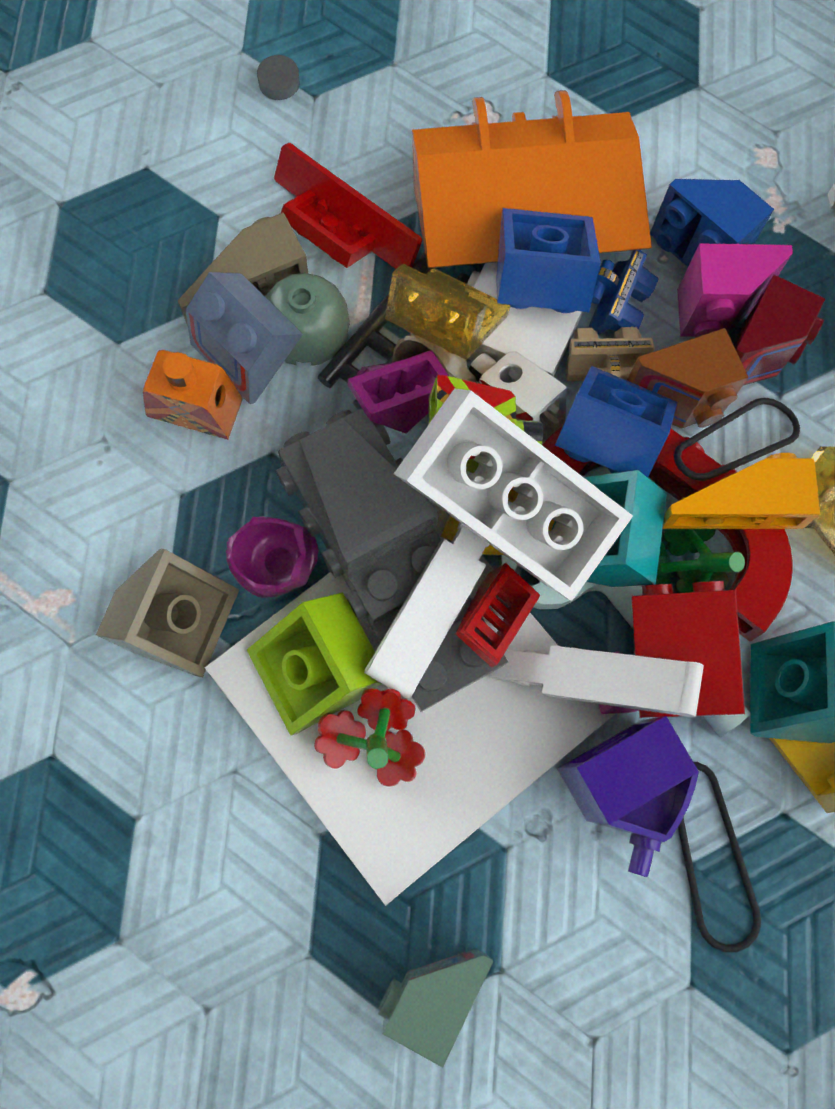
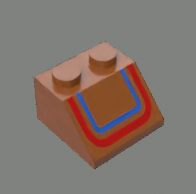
M723 328L639 356L627 381L677 401L672 425L682 429L697 424L699 428H703L721 420L724 417V411L729 404L738 398L737 393L749 377L726 329Z

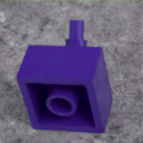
M667 716L638 721L557 768L586 821L631 833L629 843L633 844L634 847L628 872L644 877L649 876L654 851L660 852L662 842L672 838L680 825L692 799L699 774L697 767Z

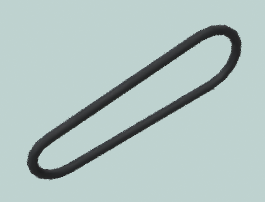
M770 398L755 399L678 445L673 455L674 461L678 469L687 477L698 481L709 480L793 443L799 437V421L793 411L785 404ZM758 405L774 406L785 413L792 422L793 433L788 438L708 473L700 474L691 471L681 459V453L684 449Z
M694 762L697 769L704 772L711 782L752 909L753 926L747 938L737 944H723L716 941L709 934L704 924L683 817L678 826L696 922L702 937L713 948L723 952H739L748 948L758 937L761 927L760 909L718 780L708 766Z

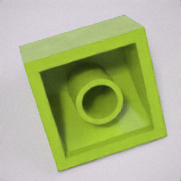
M343 592L302 602L247 649L290 736L298 734L318 723L323 715L335 714L359 701L363 691L366 689H375L382 684L364 673L367 664L375 654V650Z

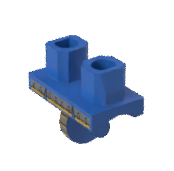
M633 250L629 260L618 261L615 264L610 260L602 261L592 303L598 305L588 328H593L598 335L607 329H611L614 332L621 327H637L639 329L644 314L641 310L628 303L630 296L640 302L645 301L654 292L659 280L657 276L643 267L647 257L646 253L641 250Z

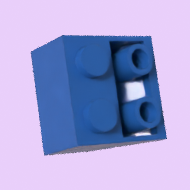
M675 179L668 186L650 235L655 238L657 244L663 250L671 252L688 268L700 243L755 244L774 208L740 180Z

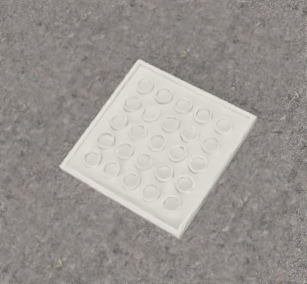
M431 502L439 513L436 532L440 537L448 514ZM482 555L479 561L484 563L486 567L470 593L472 600L488 573L494 570ZM330 572L204 668L386 906L615 714H601L596 703L544 696L542 694L543 686L531 684L530 686H523L517 682L489 678L488 674L423 712H420L412 696L407 699L415 705L416 710L414 717L408 720L407 727L404 730L412 734L413 741L421 744L426 753L423 763L415 767L417 774L413 781L404 782L400 780L398 784L392 787L382 785L377 779V770L369 766L367 762L366 750L360 749L356 760H346L344 765L337 769L330 768L325 764L323 754L318 753L314 747L316 738L320 736L318 723L298 734L290 736L247 652L251 645L302 602L342 592L344 595L351 592L342 575L334 578ZM496 595V598L501 603H503L507 608H509V606ZM489 606V609H491L503 621L504 618L498 612H496L491 606ZM529 613L507 650L523 652L525 650H532L539 654L549 655L551 645H558L534 616ZM483 617L486 624L497 633L498 630ZM363 618L359 623L376 652L381 641L375 630H372L367 619ZM381 684L375 689L382 691L390 688ZM360 699L342 710L352 712L354 720L363 723L366 729L365 739L375 733V730L368 725V719L360 717L357 713L358 706L361 704ZM391 727L388 731L396 734L399 730Z

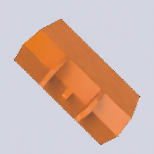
M560 90L554 94L558 116H552V118L526 120L524 112H516L512 114V122L488 123L484 98L473 97L472 104L475 122L472 125L413 129V186L428 268L498 262L503 208L593 217L599 253L651 249L640 140L630 112L572 117L568 92Z

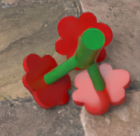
M371 688L363 691L357 713L360 717L368 719V725L375 730V733L365 739V726L363 723L355 721L352 712L348 710H341L337 715L325 714L318 722L320 736L316 738L314 747L318 753L323 754L324 762L328 767L340 768L346 760H356L360 749L366 750L369 766L377 770L378 781L387 787L395 786L400 780L404 782L413 781L417 774L415 767L423 763L426 755L424 747L414 742L412 734L404 730L407 727L408 720L415 715V705L407 699H401V694L394 689L380 691ZM392 727L399 731L394 734L388 730Z

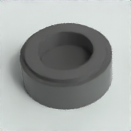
M274 55L264 59L258 66L257 78L259 88L266 97L274 100H284L297 92L300 85L299 70L292 59L282 55Z

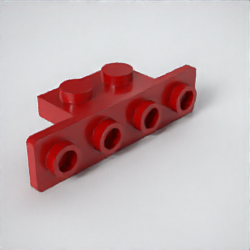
M287 143L281 147L274 179L278 184L296 196V198L283 204L281 213L284 212L290 226L299 235L308 239L327 253L333 260L346 268L371 252L402 274H405L411 268L423 241L421 236L293 144Z

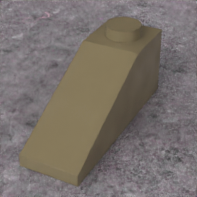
M284 212L273 217L258 219L251 226L242 229L178 299V303L188 326L186 308L209 272L240 273L264 296L275 283L289 275L308 273L306 254Z

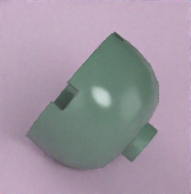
M309 273L289 275L275 283L265 295L303 334L285 359L286 363L297 365L296 362H311V366L323 364L332 359L347 342L350 325L347 303L336 285L325 278Z

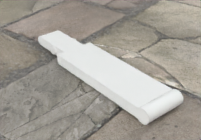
M461 523L457 527L459 530L452 542L441 539L364 671L365 674L383 685L397 690L407 699L414 693L419 681L486 567L484 563L479 561V558L485 547H488L490 544Z
M551 645L549 655L539 654L532 650H525L524 652L506 650L504 655L508 663L489 674V678L517 682L523 686H530V684L543 686L542 694L547 697L696 717L704 665L697 662Z

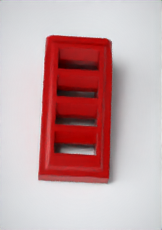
M504 563L488 573L478 588L455 635L492 668L500 662L539 599L540 594L507 563ZM496 595L499 598H501L509 606V608H507L503 603H501L496 598ZM489 606H491L496 612H498L504 618L503 621L491 609H489ZM484 617L498 630L497 633L482 621L481 618ZM475 627L492 642L491 645L474 631Z

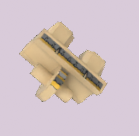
M621 327L615 331L614 338L598 339V333L593 328H577L574 330L573 339L570 341L565 371L567 381H584L591 366L627 380L637 358L654 351L653 339L642 338L637 327Z

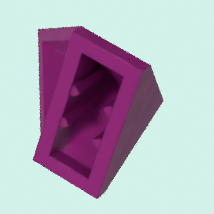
M432 350L401 361L362 367L354 377L348 379L347 385L370 421L407 434L429 413V396L436 376L449 375Z

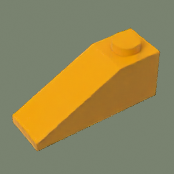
M793 453L770 455L671 504L664 514L663 529H804L820 515L815 459L796 458V455Z

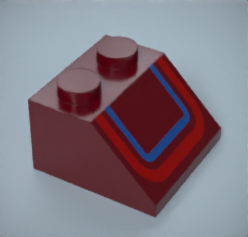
M773 275L746 317L733 343L749 377L744 385L776 377L787 362L793 365L797 363L806 345L812 344L823 325L824 319L818 317L825 298Z

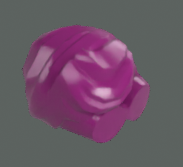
M252 517L248 523L243 525L227 541L226 560L230 572L236 581L248 592L261 598L277 597L307 583L317 563L319 548L315 536L311 537L304 526L278 518Z

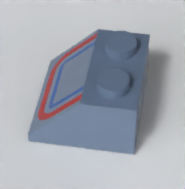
M209 272L186 308L190 344L209 363L217 364L225 370L240 395L249 404H254L303 335L240 273Z

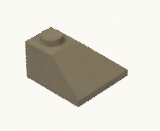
M159 549L115 590L96 636L140 656L203 678L206 671L204 667L209 664L239 589L168 550Z

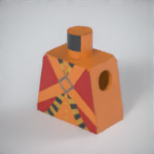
M159 350L157 352L143 388L144 407L147 417L227 440L243 400L225 370L219 365L188 357L184 353H174L167 350Z

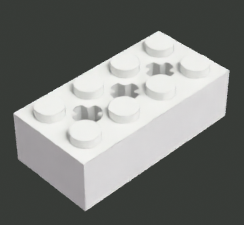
M454 388L394 472V475L546 586L570 601L575 598L633 517V515L470 390ZM471 455L475 456L474 461L479 463L474 473L466 471V463ZM512 487L518 493L513 503L507 501L509 499L507 498L508 493ZM553 519L556 521V525L552 531H549L548 526Z

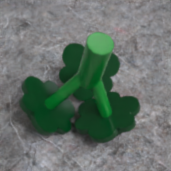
M664 529L663 537L668 541V550L672 555L681 556L690 551L691 553L699 552L700 556L694 560L671 562L670 557L666 554L664 543H661L656 585L671 584V574L676 572V576L679 579L675 585L677 593L693 592V583L724 581L725 588L729 581L726 572H740L745 566V559L739 552H711L704 542L710 540L715 535L716 529Z

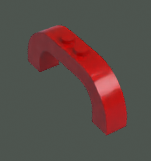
M562 427L556 430L542 444L543 447L581 476L596 467L602 466L591 460L589 462L577 461L569 457L563 448L556 446L555 444ZM670 429V433L648 477L680 501L737 473L735 469H732L705 481L693 480L687 477L676 466L673 455L675 448L689 439V437H682L676 431ZM698 442L684 449L681 453V459L685 466L696 473L704 474L724 466L705 454L703 447ZM717 529L728 540L733 552L741 553L745 559L744 568L740 572H736L733 584L729 590H736L739 634L750 642L766 632L782 609L789 593L793 573V560L785 529Z

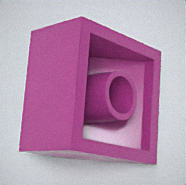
M700 243L677 289L680 337L696 338L723 328L726 329L727 333L730 332L752 310L773 275L778 276L793 254L792 245Z

